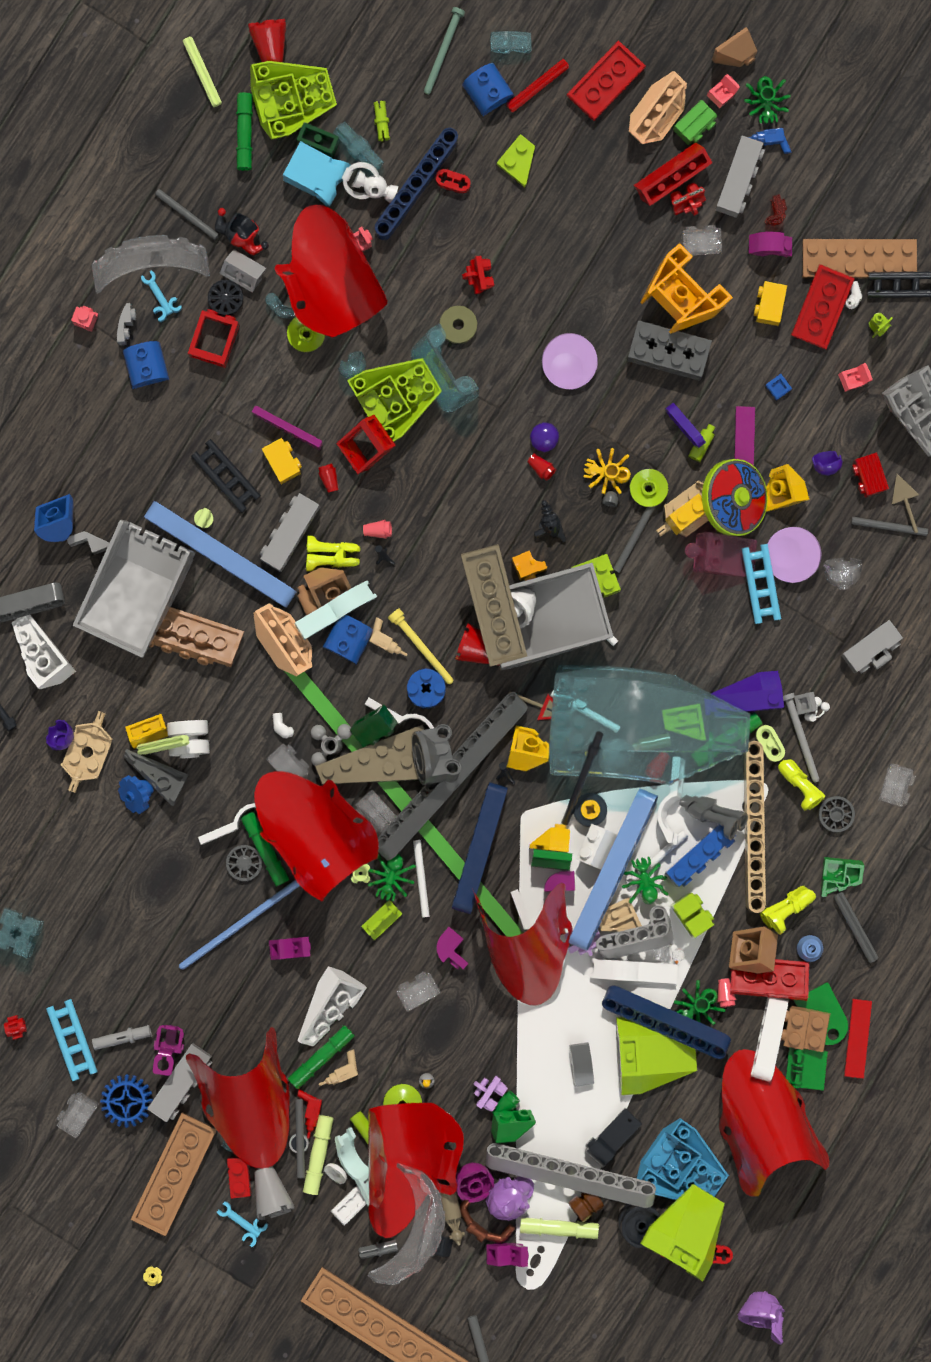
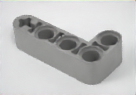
M661 905L654 906L649 913L651 924L599 937L596 946L602 958L611 960L670 945L673 941V932L666 909Z

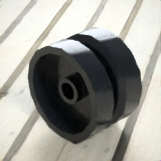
M626 1204L620 1210L617 1226L624 1239L630 1245L637 1248H646L640 1243L648 1228L661 1215L653 1206L643 1208Z

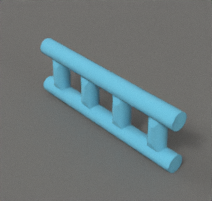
M768 544L760 545L761 551L750 553L749 547L741 549L755 624L762 623V617L773 615L774 620L781 619ZM763 558L765 570L753 572L751 560ZM766 577L768 588L757 590L755 579ZM769 596L771 607L760 609L758 598Z
M72 999L64 1001L65 1008L55 1011L54 1007L51 1006L46 1008L70 1077L72 1081L79 1079V1072L89 1069L91 1075L98 1071ZM69 1014L72 1026L61 1029L58 1018ZM76 1033L79 1044L68 1048L65 1036ZM82 1051L86 1062L75 1066L71 1055Z

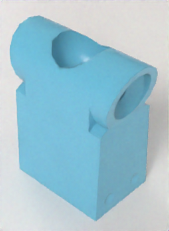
M300 141L283 173V181L312 196H316L324 205L330 207L337 195L336 186L343 181L342 176L346 168L351 166V164L332 159Z

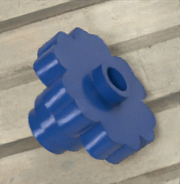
M128 775L119 781L120 788L118 791L121 800L125 802V806L132 813L137 812L140 814L149 808V797L154 791L153 786L147 780H139L135 776L131 777Z

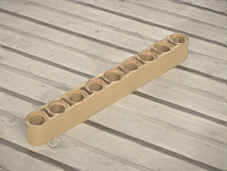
M751 741L744 746L743 750L744 812L748 814V821L745 826V886L747 909L751 912L759 913L766 906L764 758L762 744L758 741ZM752 744L758 748L756 755H752L749 752V747ZM752 763L758 766V772L755 775L749 771V766ZM752 783H756L759 788L755 794L751 793L749 789ZM752 802H756L759 806V810L756 813L750 810ZM753 821L759 824L757 832H753L750 829V824ZM753 841L759 843V849L755 852L750 848V844ZM753 860H757L760 864L757 871L751 869L750 865ZM754 879L760 882V887L757 890L751 888V882ZM757 898L760 901V907L755 910L752 908L751 902Z

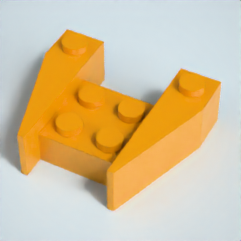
M680 243L662 260L640 302L643 304L653 296L677 321L670 329V334L712 319L733 298L720 284L707 294L683 270L693 256Z

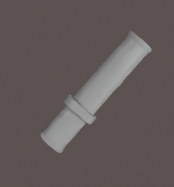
M149 1025L135 1029L131 1027L127 1031L93 1038L92 1043L94 1050L127 1042L135 1043V1040L152 1037Z

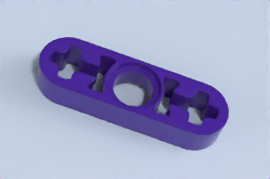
M674 403L665 408L669 417L697 449L706 443L703 436Z

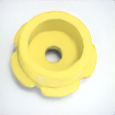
M148 1267L143 1274V1279L148 1285L155 1286L162 1281V1272L158 1267Z

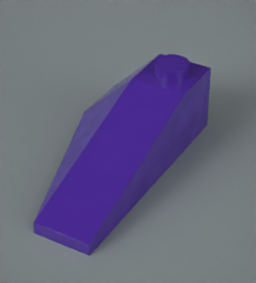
M778 671L756 673L704 696L705 716L784 708L782 685Z

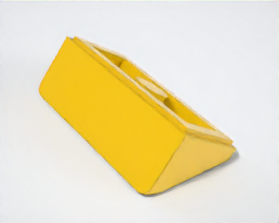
M162 714L125 727L129 741L134 749L140 744L168 737L167 727Z

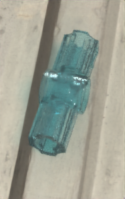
M345 121L336 127L333 134L339 136V140L345 145L346 150L355 160L369 163L377 171L381 168L384 161L371 149L370 144L361 135L358 136Z

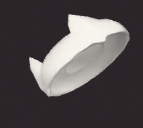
M333 1163L325 1166L324 1172L332 1180L339 1184L346 1182L347 1175L340 1166Z

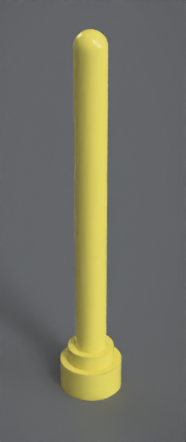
M400 608L394 611L388 617L391 623L399 625L445 682L452 684L453 678L405 622L404 613Z

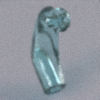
M269 293L266 296L265 301L278 317H296L293 309L284 306L276 294Z

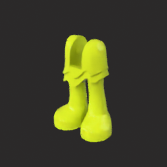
M307 536L308 553H336L335 556L307 554V572L314 571L316 566L333 565L332 568L353 567L360 564V559L346 558V552H360L359 545L347 542L324 543L317 541L314 536Z
M788 759L780 762L778 769L781 774L794 787L797 786L805 796L801 803L804 811L813 809L825 799L826 796L823 792L807 780L808 775L803 773L793 760Z
M800 886L794 891L786 894L787 898L760 912L761 919L768 928H774L781 935L786 930L784 920L792 913L796 914L803 911L804 908L816 899V895L812 890L805 886Z

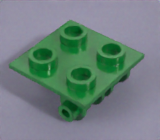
M789 1047L786 1072L788 1082L794 1088L824 1090L828 1052Z

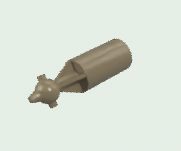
M438 1192L444 1220L453 1230L449 1239H453L459 1246L465 1233L459 1230L462 1216L457 1194L455 1192L452 1195Z

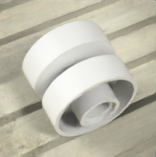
M207 720L167 723L168 736H189V744L169 749V756L196 758L199 755L210 753L209 741L198 739V736L208 734Z

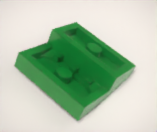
M534 849L531 867L570 871L573 853Z

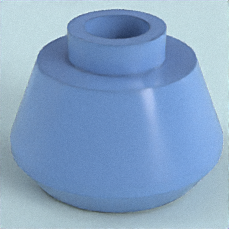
M812 935L804 936L797 944L798 955L808 962L818 960L823 953L821 940Z

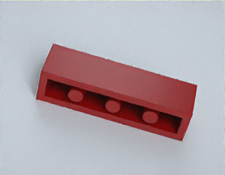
M694 143L640 180L634 187L642 201L651 206L712 164V161L705 148Z

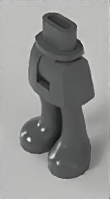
M685 795L680 800L679 805L685 807V811L701 822L711 821L723 826L726 839L733 840L737 830L742 831L747 824V813L716 805L717 799Z

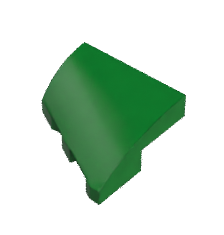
M824 857L821 897H826L827 894L838 890L839 892L843 891L849 886L862 884L864 863L860 860Z

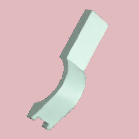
M365 581L351 588L326 605L295 622L294 625L304 640L357 607L375 599L377 596L372 594L369 589V582Z
M348 1128L345 1134L335 1137L338 1158L344 1170L355 1180L369 1207V1167L359 1158L354 1146L356 1135L352 1128Z

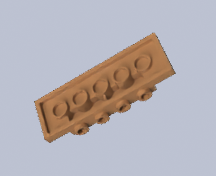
M170 607L149 647L154 645L161 647V650L165 653L177 652L184 659L195 658L202 665L217 662L231 667L244 631Z

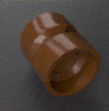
M581 1192V1197L576 1196L568 1202L582 1223L592 1217V1212L597 1213L604 1207L603 1202L598 1196Z

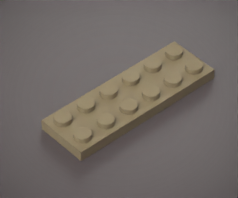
M499 545L461 554L489 665L494 666L528 657Z

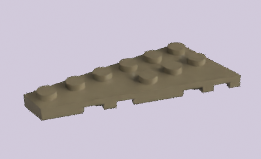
M423 725L315 766L322 785L328 779L332 780L335 784L419 780L413 761L412 734L414 731L424 730Z

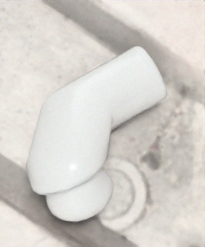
M858 281L853 282L850 289L851 295L845 302L846 307L849 309L856 308L862 300Z
M274 713V731L282 738L292 737L294 730L292 727H287L283 724L282 713Z

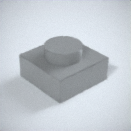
M814 692L794 697L798 715L817 711Z

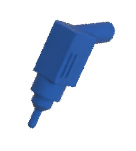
M783 128L763 130L748 137L763 142L764 146L780 144L784 154L791 153Z

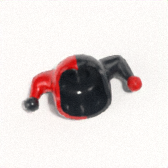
M224 208L218 210L215 230L225 235L232 245L242 247L251 255H256L263 249L269 248V244L266 241H263L261 245L256 246L253 239L258 233L259 227L249 217L241 213H235L228 223H224L223 216L226 214V210Z

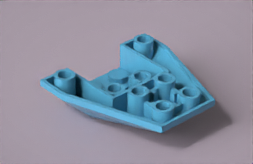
M679 1118L663 1128L640 1161L637 1179L653 1183L656 1187L655 1195L677 1200L692 1184L715 1197L729 1175L698 1131Z

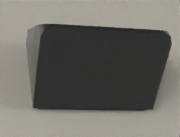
M430 1233L427 1253L449 1257L453 1239H449V1236Z

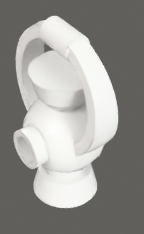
M366 162L352 164L346 168L342 176L346 191L354 198L366 199L384 196V199L391 203L398 190V186H387L386 181L379 175L376 168ZM355 168H366L374 174L367 178L365 173L359 170L354 179L352 187L360 188L362 186L365 193L355 192L348 186L347 181H349Z

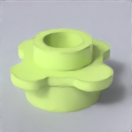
M365 864L355 870L351 878L352 882L363 881L368 883L370 881L368 874L370 866Z

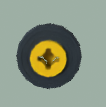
M585 793L579 796L573 814L581 825L590 827L591 824L597 826L605 820L607 805L600 795Z

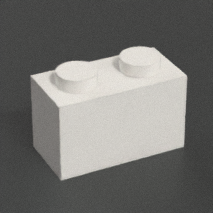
M591 824L576 859L601 870L617 835Z

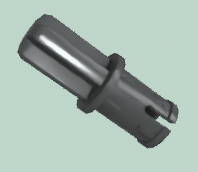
M396 1240L360 1247L358 1252L360 1259L398 1252Z

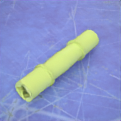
M319 1115L315 1134L313 1135L315 1139L311 1150L309 1168L306 1170L304 1193L318 1195L323 1176L322 1169L326 1158L328 1139H331L333 1117Z
M521 1217L520 1233L538 1234L539 1236L541 1234L575 1236L576 1239H598L599 1223H582L579 1221L575 1223Z

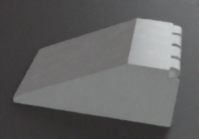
M120 520L73 626L143 658L177 596L196 552L181 545L176 552L177 543L163 537L159 544L157 543L160 538L159 535L145 530L143 536H141L142 527L125 520Z
M593 563L509 585L510 591L527 588L535 592L536 606L529 625L520 628L528 657L502 663L499 667L501 671L613 638Z

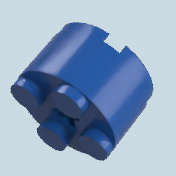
M419 670L408 681V696L417 707L433 708L439 705L445 696V682L442 676L434 670ZM430 685L431 692L423 693L422 686Z

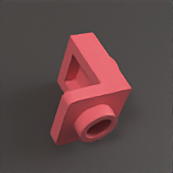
M727 74L720 83L707 93V96L721 108L734 97L740 86Z
M360 227L358 228L359 231L354 233V236L363 252L372 247L371 240L373 238L368 230L364 231Z
M866 363L838 374L845 392L862 387L872 381L871 373Z

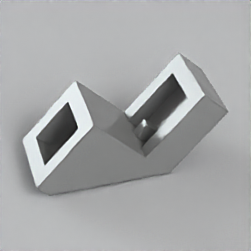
M85 531L69 536L67 539L71 547L88 541L94 555L106 551L109 542Z

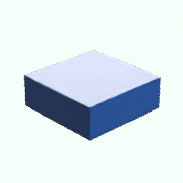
M779 374L765 385L776 401L792 390L782 374Z

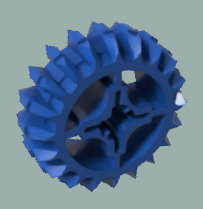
M128 1074L125 1075V1081H123L121 1076L117 1077L118 1083L112 1079L110 1082L113 1087L107 1084L105 1088L109 1092H102V1095L107 1097V1099H101L100 1102L106 1103L107 1106L101 1109L102 1111L108 1109L109 1112L105 1117L107 1118L112 1115L111 1123L118 1119L117 1126L119 1127L123 1121L125 1122V1128L129 1127V1121H131L133 1126H136V1119L140 1123L144 1121L141 1115L144 1117L149 1116L145 1109L148 1110L149 1105L147 1103H152L153 1099H147V1096L152 1095V1091L146 1093L145 1089L149 1085L146 1084L142 1087L143 1079L136 1083L137 1076L135 1075L131 1081ZM124 1085L123 1095L112 1098L114 1091L119 1086ZM130 1086L135 1087L140 1092L142 1098L134 1097ZM126 1095L133 1101L128 1104V1107L121 1101L126 1098ZM112 1104L120 1105L124 1116L118 1114ZM142 1104L140 1111L130 1117L132 1105Z

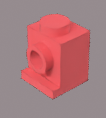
M86 306L76 307L71 321L75 326L92 332L99 314Z

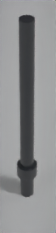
M600 731L596 732L593 742L589 744L587 749L588 755L561 821L563 825L569 824L594 758L600 751V743L604 735Z

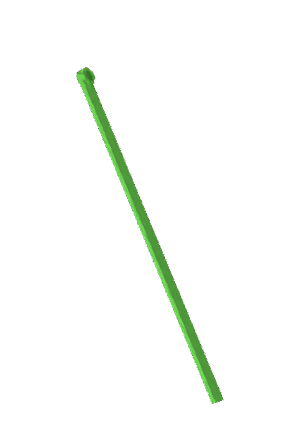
M284 671L336 734L340 725L348 724L305 672L295 676ZM353 734L348 739H342L351 752L364 748ZM397 781L377 782L401 811L412 800ZM428 820L418 832L460 880L465 862ZM480 881L477 896L480 899L482 908L507 937L522 934V930Z

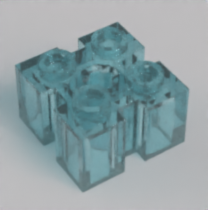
M5 908L0 919V923L3 924L2 930H0V948L8 950L9 947L14 948L12 953L30 958L36 944L31 942L33 936H39L44 921L31 916H26V919L21 918L23 913ZM19 928L21 936L15 937L13 932Z

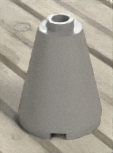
M274 1167L258 1168L254 1172L257 1219L265 1220L266 1215L273 1218L289 1213L291 1209L294 1210L295 1206Z

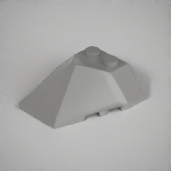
M928 365L901 378L885 390L882 395L889 410L929 457L931 456V370Z

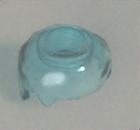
M361 351L352 352L348 355L347 362L341 360L340 367L338 368L339 373L345 378H352L365 371L367 365Z

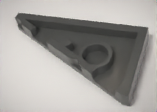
M126 749L124 758L170 805L174 806L187 781L188 774Z

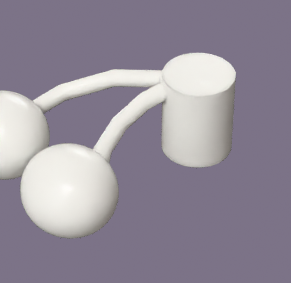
M815 697L816 706L821 705L823 712L819 716H816L817 711H815V714L806 713L804 716L805 720L815 721L816 718L821 717L825 711L830 709V705L827 702L822 703L819 697Z

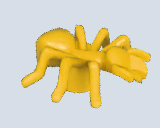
M611 448L608 464L605 466L600 449H597L596 452L602 467H599L594 460L587 459V462L593 464L586 463L585 466L589 468H584V471L591 475H584L583 477L590 479L599 473L600 476L589 485L590 488L597 485L605 477L602 494L606 492L608 480L611 481L613 488L616 489L618 494H621L622 492L615 481L622 484L630 479V470L626 467H619L629 458V455L626 454L617 464L612 463L614 448Z

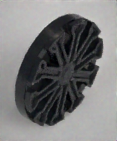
M220 280L209 289L207 297L209 306L213 311L218 312L219 315H232L241 308L243 292L235 282ZM225 283L227 284L226 290L223 287ZM217 286H220L221 292L216 289ZM237 291L240 293L239 295H233ZM215 292L218 295L212 296L211 294ZM233 299H239L240 302L236 303ZM221 304L220 309L217 310L216 307ZM230 304L234 305L235 309H231ZM225 306H227V309H228L227 312H224V307H225Z

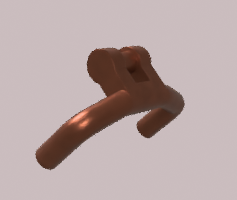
M464 1199L460 1204L461 1215L468 1225L466 1231L475 1235L480 1242L486 1239L502 1243L515 1230V1227L509 1224L501 1235L490 1233L471 1218L467 1207L471 1204L469 1200Z

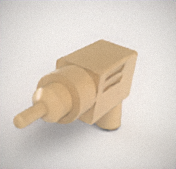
M376 617L369 641L392 654L401 653L407 656V653L401 651V647L393 642V638L380 632L383 620Z
M354 1049L347 1052L348 1064L335 1069V1072L329 1074V1077L324 1082L319 1083V1086L324 1084L335 1085L358 1075Z

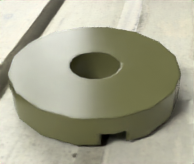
M465 306L450 307L440 318L441 334L447 341L454 344L468 342L477 331L476 316ZM456 320H461L464 323V327L457 330L453 327V323Z

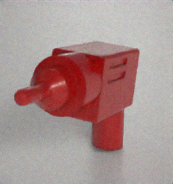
M299 1089L297 1097L308 1102L305 1113V1125H307V1139H309L311 1132L317 1125L322 1099H318Z

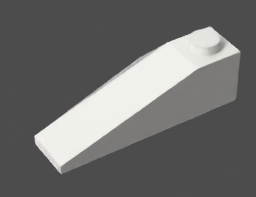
M31 615L17 618L12 622L17 642L22 651L21 655L26 664L27 674L38 689L61 684L76 672Z
M328 966L317 984L298 1041L314 1046L330 1030L329 1026L336 1019L340 1020L343 1017L342 1014L350 1006L353 1008L357 1004L367 987L345 972Z

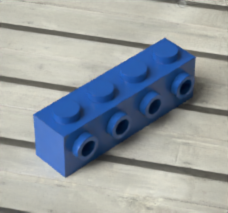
M718 824L673 864L665 874L677 887L681 885L685 887L693 880L691 876L695 872L697 874L701 873L707 867L705 865L710 859L714 861L721 855L719 851L724 846L726 848L730 847L735 840L726 839L723 826Z

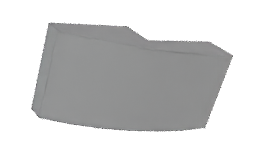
M126 303L119 319L117 342L119 345H127V339H130V332L126 326H133V320H136V309H132L130 303Z

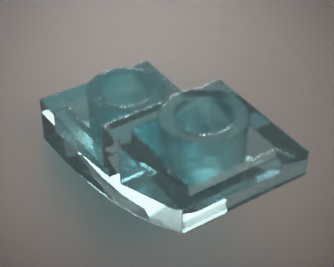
M501 31L490 34L492 52L509 54L511 51L530 53L532 50L531 33Z

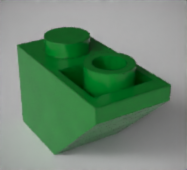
M531 1110L493 1112L491 1132L496 1143L515 1142L536 1124V1120Z

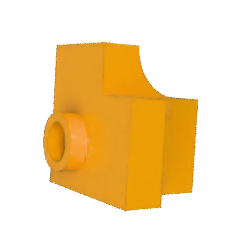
M530 551L512 558L520 581L534 579L536 574L547 570L545 561H536Z

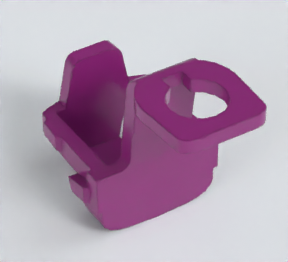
M162 1025L157 1029V1038L154 1041V1050H159V1053L154 1058L153 1073L170 1076L174 1065L172 1055L173 1053L181 1054L184 1048L182 1044L184 1032L183 1029L174 1025ZM162 1028L167 1029L164 1042H160ZM177 1030L180 1031L178 1044L175 1043ZM162 1057H167L166 1060L169 1063V1067L165 1071L158 1068V1062Z

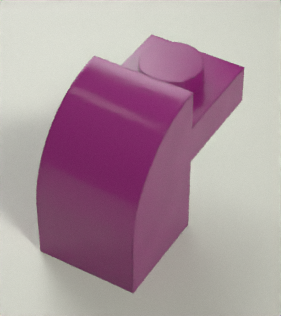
M781 232L749 235V254L762 257L772 254L790 257L792 256V237L784 236V233Z
M563 871L551 875L544 885V892L552 891L561 882L566 885V891H574L575 872Z
M450 927L440 936L437 942V953L443 963L449 957L451 959L449 963L456 969L460 967L464 969L468 962L454 951L463 938Z
M308 937L269 941L271 960L310 956L311 945Z
M519 1243L487 1244L488 1265L528 1267L529 1253L527 1246Z

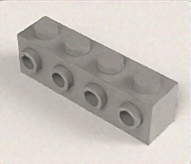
M741 136L716 211L736 218L739 213H743L746 205L743 199L745 195L749 196L752 188L749 182L751 177L755 178L759 168L755 166L757 160L761 161L765 151L761 149L763 142Z
M300 493L297 497L294 496L289 504L291 506L289 512H284L279 521L281 523L278 530H273L269 537L271 542L268 546L265 545L260 552L262 556L260 558L261 561L279 572H282L320 508L319 504Z
M194 1043L190 1045L147 1108L165 1122L169 1119L174 1120L179 1112L177 1109L179 1104H184L190 1096L188 1093L190 1088L197 1086L195 1076L186 1062V1055L190 1053L199 1056L209 1067L212 1064L210 1061L212 1056Z

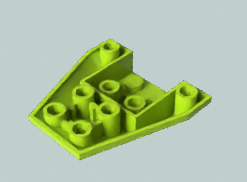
M266 61L250 66L251 92L260 124L271 139L291 135L302 128L303 123L308 124L337 105L327 68Z
M423 358L365 370L347 380L367 416L375 415L393 442L403 437L442 392Z
M616 1017L620 1052L621 1095L642 1094L697 1071L696 1049L624 1017Z
M692 1184L648 1228L640 1244L680 1266L687 1273L703 1282L713 1263L725 1203Z

